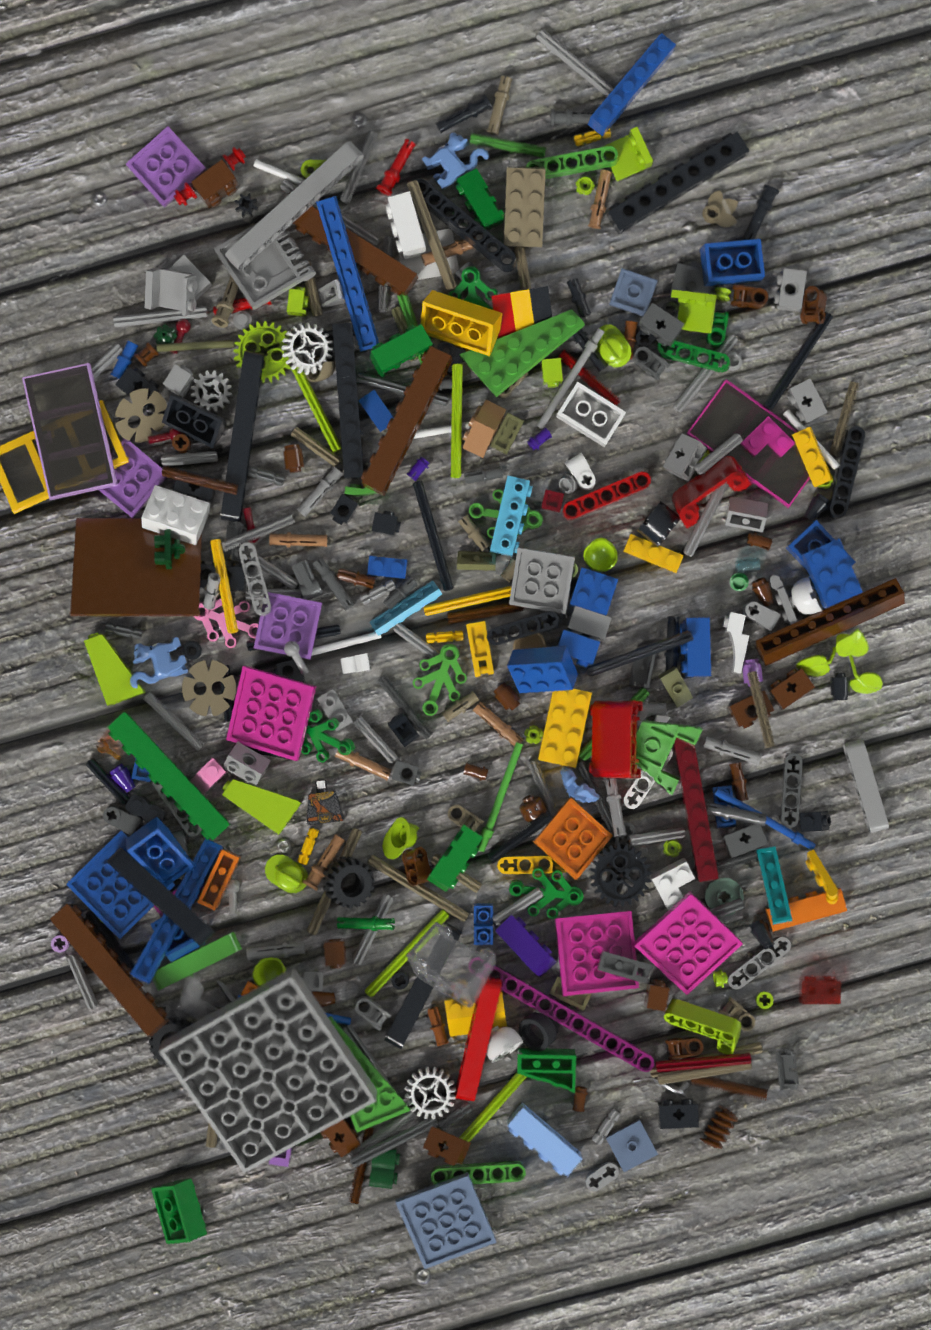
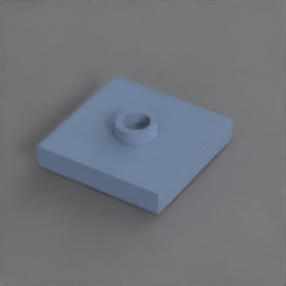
M621 268L609 305L644 316L648 310L658 280Z
M640 1119L606 1137L623 1172L658 1155Z

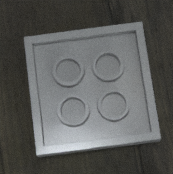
M518 547L509 605L566 614L575 556Z

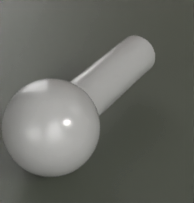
M289 641L284 646L285 653L288 656H292L302 675L307 674L309 670L299 654L300 648L298 643Z
M231 879L226 888V891L229 893L230 916L237 915V892L240 890V883L236 879Z

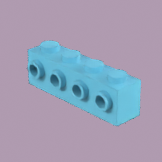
M507 476L490 552L512 557L513 553H517L520 543L516 541L517 534H522L524 523H520L522 515L526 516L528 509L525 500L526 497L531 496L533 487L529 485L530 480Z

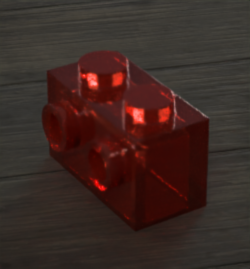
M804 976V979H799V1002L801 1004H841V981L835 979V976H824V979H816V976Z

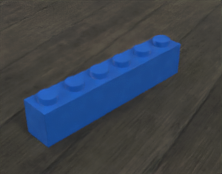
M661 33L591 115L588 125L603 137L672 55L676 44Z

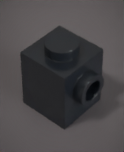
M384 511L383 514L375 512L372 533L395 537V532L399 533L401 526L398 516H394L395 513L390 511Z

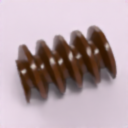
M718 1105L722 1111H715L718 1118L711 1117L714 1125L707 1124L710 1132L703 1131L706 1138L700 1137L699 1139L713 1148L722 1149L723 1145L721 1142H726L727 1140L724 1135H730L731 1132L728 1128H734V1124L731 1121L737 1122L738 1118L727 1108Z

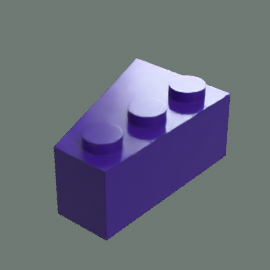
M511 915L495 932L541 978L557 961L550 955L552 951L545 944L541 945L537 941L539 937L532 930L528 932L525 928L527 924L519 916L515 918Z

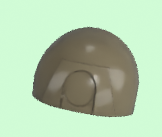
M315 356V363L319 360L320 356ZM326 359L327 361L322 363L321 371L317 369V373L312 374L310 370V373L306 375L307 379L310 382H320L329 378L336 369L335 360Z

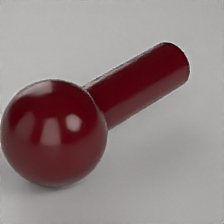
M180 319L177 321V338L174 340V343H182L184 335L190 331L191 323L189 320ZM170 351L174 354H178V351Z
M171 428L169 432L148 436V442L152 444L170 439L173 440L176 435L183 433Z
M245 507L243 512L247 526L246 532L255 527L251 508ZM260 537L257 539L254 538V540L252 539V541L250 540L249 543H256L260 539Z

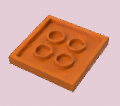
M568 798L553 816L554 819L543 828L533 842L576 880L613 835L572 798Z

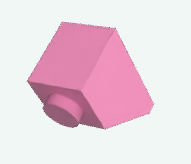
M212 758L190 781L204 795L228 771L223 768L216 758Z

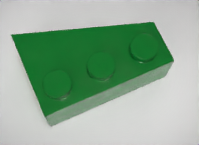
M414 324L406 329L407 332L400 335L397 333L389 338V342L385 344L380 342L372 347L370 360L381 378L386 376L385 373L393 368L398 369L402 363L416 358L426 350H429L430 346L432 347L433 344L422 324L418 326Z

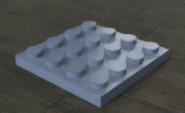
M468 1173L396 1199V1205L424 1269L496 1243V1237Z

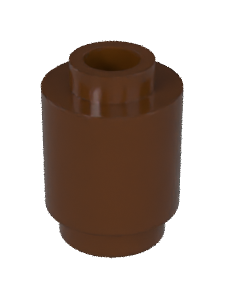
M299 444L284 446L285 469L290 470V473L301 472V468H304V460Z
M504 682L493 691L496 695L495 698L506 711L509 708L513 711L520 705L519 700L521 698L510 684L507 685Z

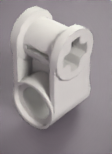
M582 453L565 462L569 472L576 479L582 490L589 491L594 488L595 476ZM584 477L587 479L591 478L590 485L583 484Z

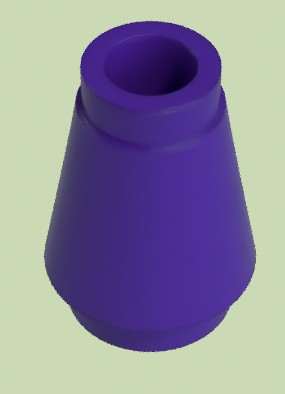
M121 763L110 771L111 778L126 793L136 787L127 766L124 767Z

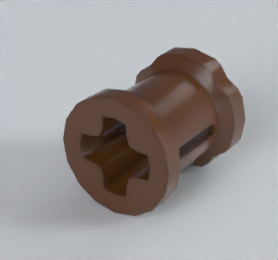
M147 342L146 346L139 353H135L134 356L144 367H147V363L155 356L158 357L159 354Z
M178 434L173 438L172 445L179 453H187L191 449V441L187 436ZM181 439H183V441L186 443V445H183L182 448H180V446L177 445L178 443H181Z

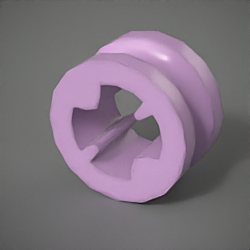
M57 935L51 941L52 949L60 953L66 951L70 945L63 935ZM58 938H61V941H65V945L62 946L63 949L56 946Z

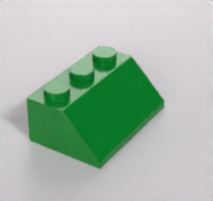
M192 1178L180 1179L151 1188L166 1244L191 1242L207 1235L206 1224L202 1217Z

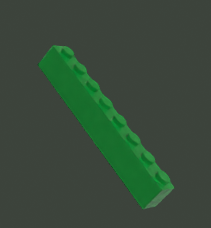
M123 712L107 727L110 730L108 734L115 741L119 740L123 744L121 748L128 755L132 753L136 758L134 762L141 769L145 767L149 772L147 776L155 784L159 782L163 787L161 791L168 798L170 796L173 797L176 801L174 805L181 812L183 810L186 811L189 815L187 819L194 826L196 824L202 829L200 833L207 840L210 838L215 840L231 825L127 712Z

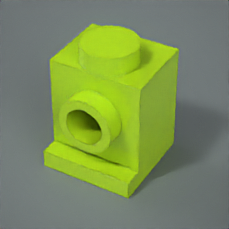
M294 287V289H289L288 315L307 317V311L304 310V308L308 307L309 296H306L305 293L306 288Z

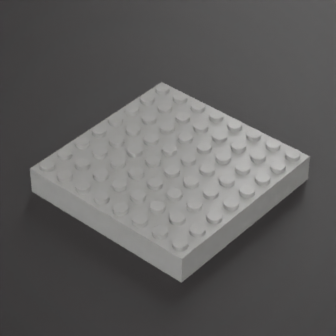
M295 968L286 971L163 1040L159 1050L244 1173L376 1102L377 1089Z

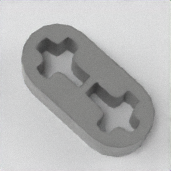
M611 1161L602 1164L587 1175L585 1179L587 1188L591 1191L600 1190L618 1177L619 1169ZM606 1167L615 1168L613 1175L607 1174L603 1176L607 1172ZM601 1176V1179L597 1181L598 1186L589 1185L592 1177L597 1179Z

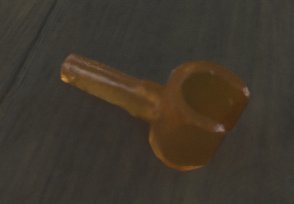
M100 739L104 747L100 748L96 745L98 751L110 754L119 761L121 756L109 748L106 740Z

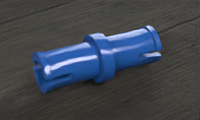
M127 340L121 355L117 357L118 361L111 375L118 379L121 378L128 365H131V359L138 345Z

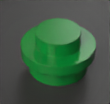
M734 573L730 578V586L736 591H743L749 585V579L744 573Z

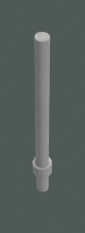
M598 328L592 339L587 341L584 346L586 347L536 426L541 429L544 428L590 354L597 349V343L605 333L603 330Z

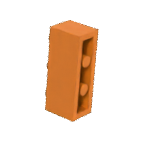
M226 849L221 850L197 903L214 911L217 910L241 856Z

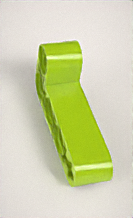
M672 999L664 1014V1019L669 1024L718 1040L717 1049L721 1053L726 1055L733 1054L741 1032V1023L737 1019L679 999Z

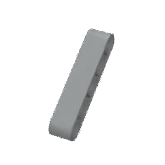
M860 738L843 743L845 756L869 833L872 834L889 829L886 813L863 739Z

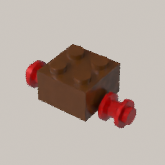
M233 147L232 153L229 156L222 155L224 161L220 160L191 182V187L185 182L184 189L181 191L174 190L175 195L173 197L179 205L184 204L186 207L188 199L191 197L194 199L198 198L194 193L196 191L209 209L220 205L222 199L227 195L230 197L235 194L239 185L230 169L235 171L236 164L239 162L245 163L244 158L246 156L240 148L236 149Z

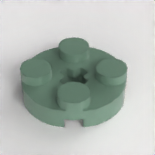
M726 877L710 882L705 891V902L709 909L738 898L744 900L743 890L740 885ZM723 891L729 895L726 902H722V899H719V895ZM735 912L727 914L725 916L733 915Z

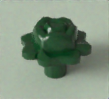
M166 324L163 327H157V332L154 334L156 344L174 343V340L177 338V335L174 333L175 329L168 327Z

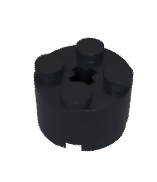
M660 501L638 528L637 532L658 547L681 519L677 513Z

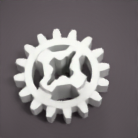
M207 370L205 376L199 374L200 379L193 380L196 386H191V389L195 391L191 394V397L197 398L194 403H201L200 407H206L208 411H211V408H213L215 412H218L219 406L224 409L223 403L229 404L230 401L227 397H232L233 395L228 392V390L232 389L231 385H227L229 379L223 380V373L217 376L216 370L212 374ZM213 379L212 382L205 383L206 380ZM221 384L224 386V394L220 392ZM206 388H214L218 395L212 393L209 395ZM199 389H202L204 393L202 399L199 395ZM213 400H219L216 403L209 404Z

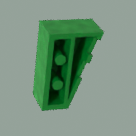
M477 168L457 178L455 188L460 196L463 195L466 199L464 204L469 213L473 212L474 220L488 231L504 222V212L502 209L499 210L495 203V197L489 192L488 186Z
M463 825L427 880L445 892L449 888L453 890L459 881L456 877L460 872L462 874L469 866L467 863L468 859L475 857L479 851L477 846L483 837Z
M517 1048V1073L575 1093V1049L546 1048L538 1052L530 1048Z

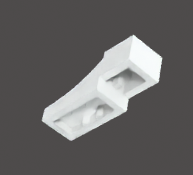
M730 612L728 616L724 617L723 627H726L725 632L729 633L732 642V672L741 674L749 639L748 635L742 634L746 615Z

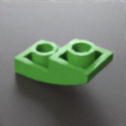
M350 484V487L345 486L344 494L345 496H367L377 492L366 487L361 489V485Z

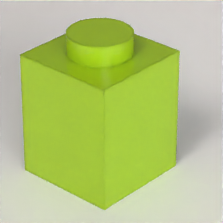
M561 358L543 359L541 361L543 385H547L548 388L559 387V384L563 382Z

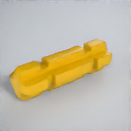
M610 128L603 137L595 130L585 132L584 135H575V145L581 146L585 142L588 144L599 141L601 138H610Z
M463 631L426 634L427 643H435V641L437 643L453 642V640L463 641L464 639Z
M309 828L308 837L305 838L301 849L302 853L297 860L298 863L303 865L308 863V856L312 853L319 830Z

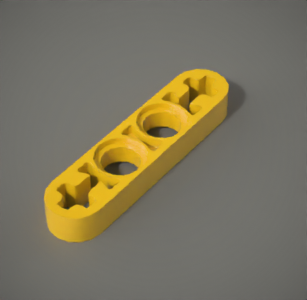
M548 855L505 856L499 859L497 867L503 874H532L533 869L539 867L540 860L547 859L550 862V866L547 870H544V873H552L553 862L552 858ZM513 859H518L516 864L518 871H513L514 867H508L507 871L500 867L504 860H508V863L512 864L514 863ZM524 859L530 861L531 866L528 870H522L519 866L520 862ZM555 866L556 869H560L563 873H566V871L562 869L561 866ZM540 870L535 871V874L542 872Z

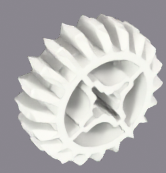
M308 322L305 323V327L302 323L298 324V329L293 326L291 328L292 333L288 331L286 333L288 338L282 340L283 343L287 344L281 347L282 350H287L286 353L282 354V357L288 356L289 359L285 363L289 364L292 362L291 369L294 370L298 367L297 373L299 374L302 373L303 369L305 375H308L310 370L312 374H316L317 369L321 371L322 363L327 361L326 359L332 358L327 353L333 351L332 347H328L332 340L326 341L325 338L329 334L322 335L323 328L317 331V324H314L311 328ZM306 334L314 336L319 342H312ZM300 335V347L293 350L294 340ZM305 346H306V347H310V348H311V347H314V348H312L310 351H308V350H306V351H305V350L300 351V350L303 349ZM321 348L320 358L315 363L314 352L315 350ZM296 356H303L308 361V364L301 362Z
M427 1066L425 1069L426 1073H423L420 1068L418 1069L419 1076L415 1073L412 1074V1077L415 1079L414 1081L411 1079L407 1080V1083L412 1086H405V1090L410 1092L405 1094V1098H411L407 1105L414 1104L411 1108L412 1112L419 1109L417 1116L420 1117L422 1112H424L425 1119L428 1118V1113L432 1114V1119H435V1113L437 1112L440 1117L443 1116L442 1109L446 1113L449 1112L446 1105L454 1106L450 1099H456V1095L451 1094L456 1092V1087H450L454 1084V1080L447 1081L450 1078V1074H446L443 1077V1069L438 1074L436 1073L437 1067H433V1072H429V1067ZM425 1078H435L430 1085L419 1083ZM440 1081L446 1088V1097L442 1096L437 1090ZM434 1086L435 1096L428 1097L427 1099V1091L425 1090H430ZM415 1088L424 1095L421 1104L416 1100ZM434 1100L442 1102V1104L434 1108L426 1107Z

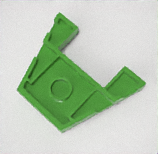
M642 720L636 735V759H639V763L635 764L651 775L654 781L661 784L670 795H673L680 778L662 770L677 737L696 745L703 728Z

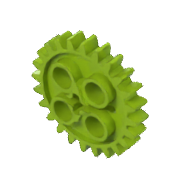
M264 321L263 326L256 322L255 328L249 324L250 330L243 329L245 335H238L241 341L234 343L239 347L233 350L234 353L238 354V356L234 357V360L240 361L236 365L237 368L242 367L243 355L247 346L254 344L257 346L255 352L262 353L261 350L263 348L266 351L269 350L267 352L268 355L264 356L266 365L262 370V383L264 384L266 379H269L270 383H272L273 377L279 381L280 373L286 376L284 370H291V367L285 363L289 358L288 356L282 357L281 360L275 361L272 359V356L275 352L282 354L287 352V350H282L281 347L287 345L282 340L286 338L288 331L286 330L281 333L282 326L280 325L275 329L274 322L271 323L270 327L266 321ZM267 335H271L274 338L270 344L263 342L264 337ZM276 344H280L279 347L271 349Z

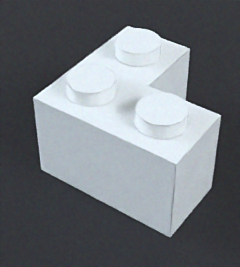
M685 857L651 874L652 881L668 911L684 897L679 887L695 879Z

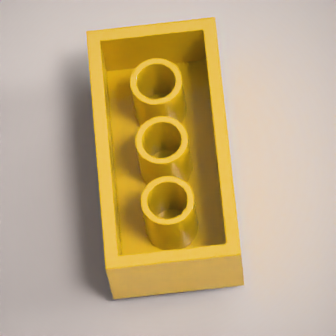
M578 689L552 691L538 760L576 768L592 695L591 692Z

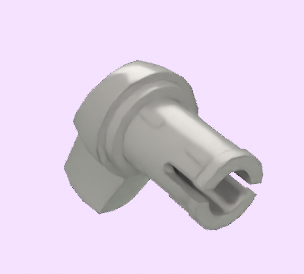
M644 701L642 711H638L636 715L640 717V720H637V731L642 720L647 721L651 715H667L666 702L649 704V702Z

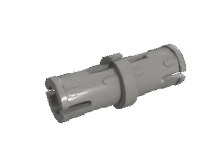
M217 573L209 574L208 583L204 589L205 598L203 606L209 610L215 608L216 598L220 592L218 587L221 576Z

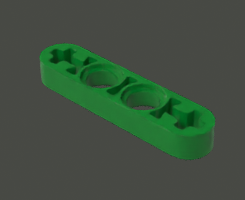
M674 341L670 349L675 350V346H678L675 356L674 351L667 350L665 353L662 347L666 346L658 344L659 354L667 359L716 372H726L730 367V359L724 353ZM682 349L690 351V355L687 358H682L679 355ZM702 353L709 356L708 361L704 363L698 361V356ZM712 356H715V361H721V359H724L726 365L723 364L722 367H719V364L714 361L713 365H710L712 362Z

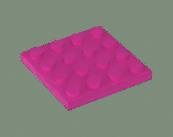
M243 666L226 740L235 743L239 742L251 748L298 761L316 686L249 666Z
M690 891L634 942V946L686 995L743 944Z
M632 911L555 918L562 996L640 988L638 981L597 970L602 951L637 961Z

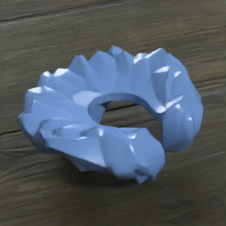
M562 766L560 771L561 779L570 798L583 803H591L599 799V794L595 792V789L590 788L585 783L578 786L572 769Z

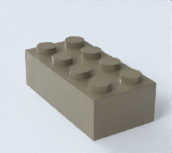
M507 166L504 225L505 246L542 247L545 167Z

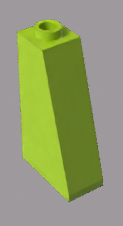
M98 632L88 635V639L84 640L107 706H112L145 694V689L139 681H137V689L131 686L130 678L133 673L107 637L103 634L99 635Z
M237 779L228 780L222 788L224 790L222 794L224 797L278 835L281 834L302 804L301 801Z

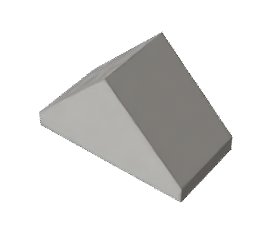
M338 279L317 290L322 309L346 303Z

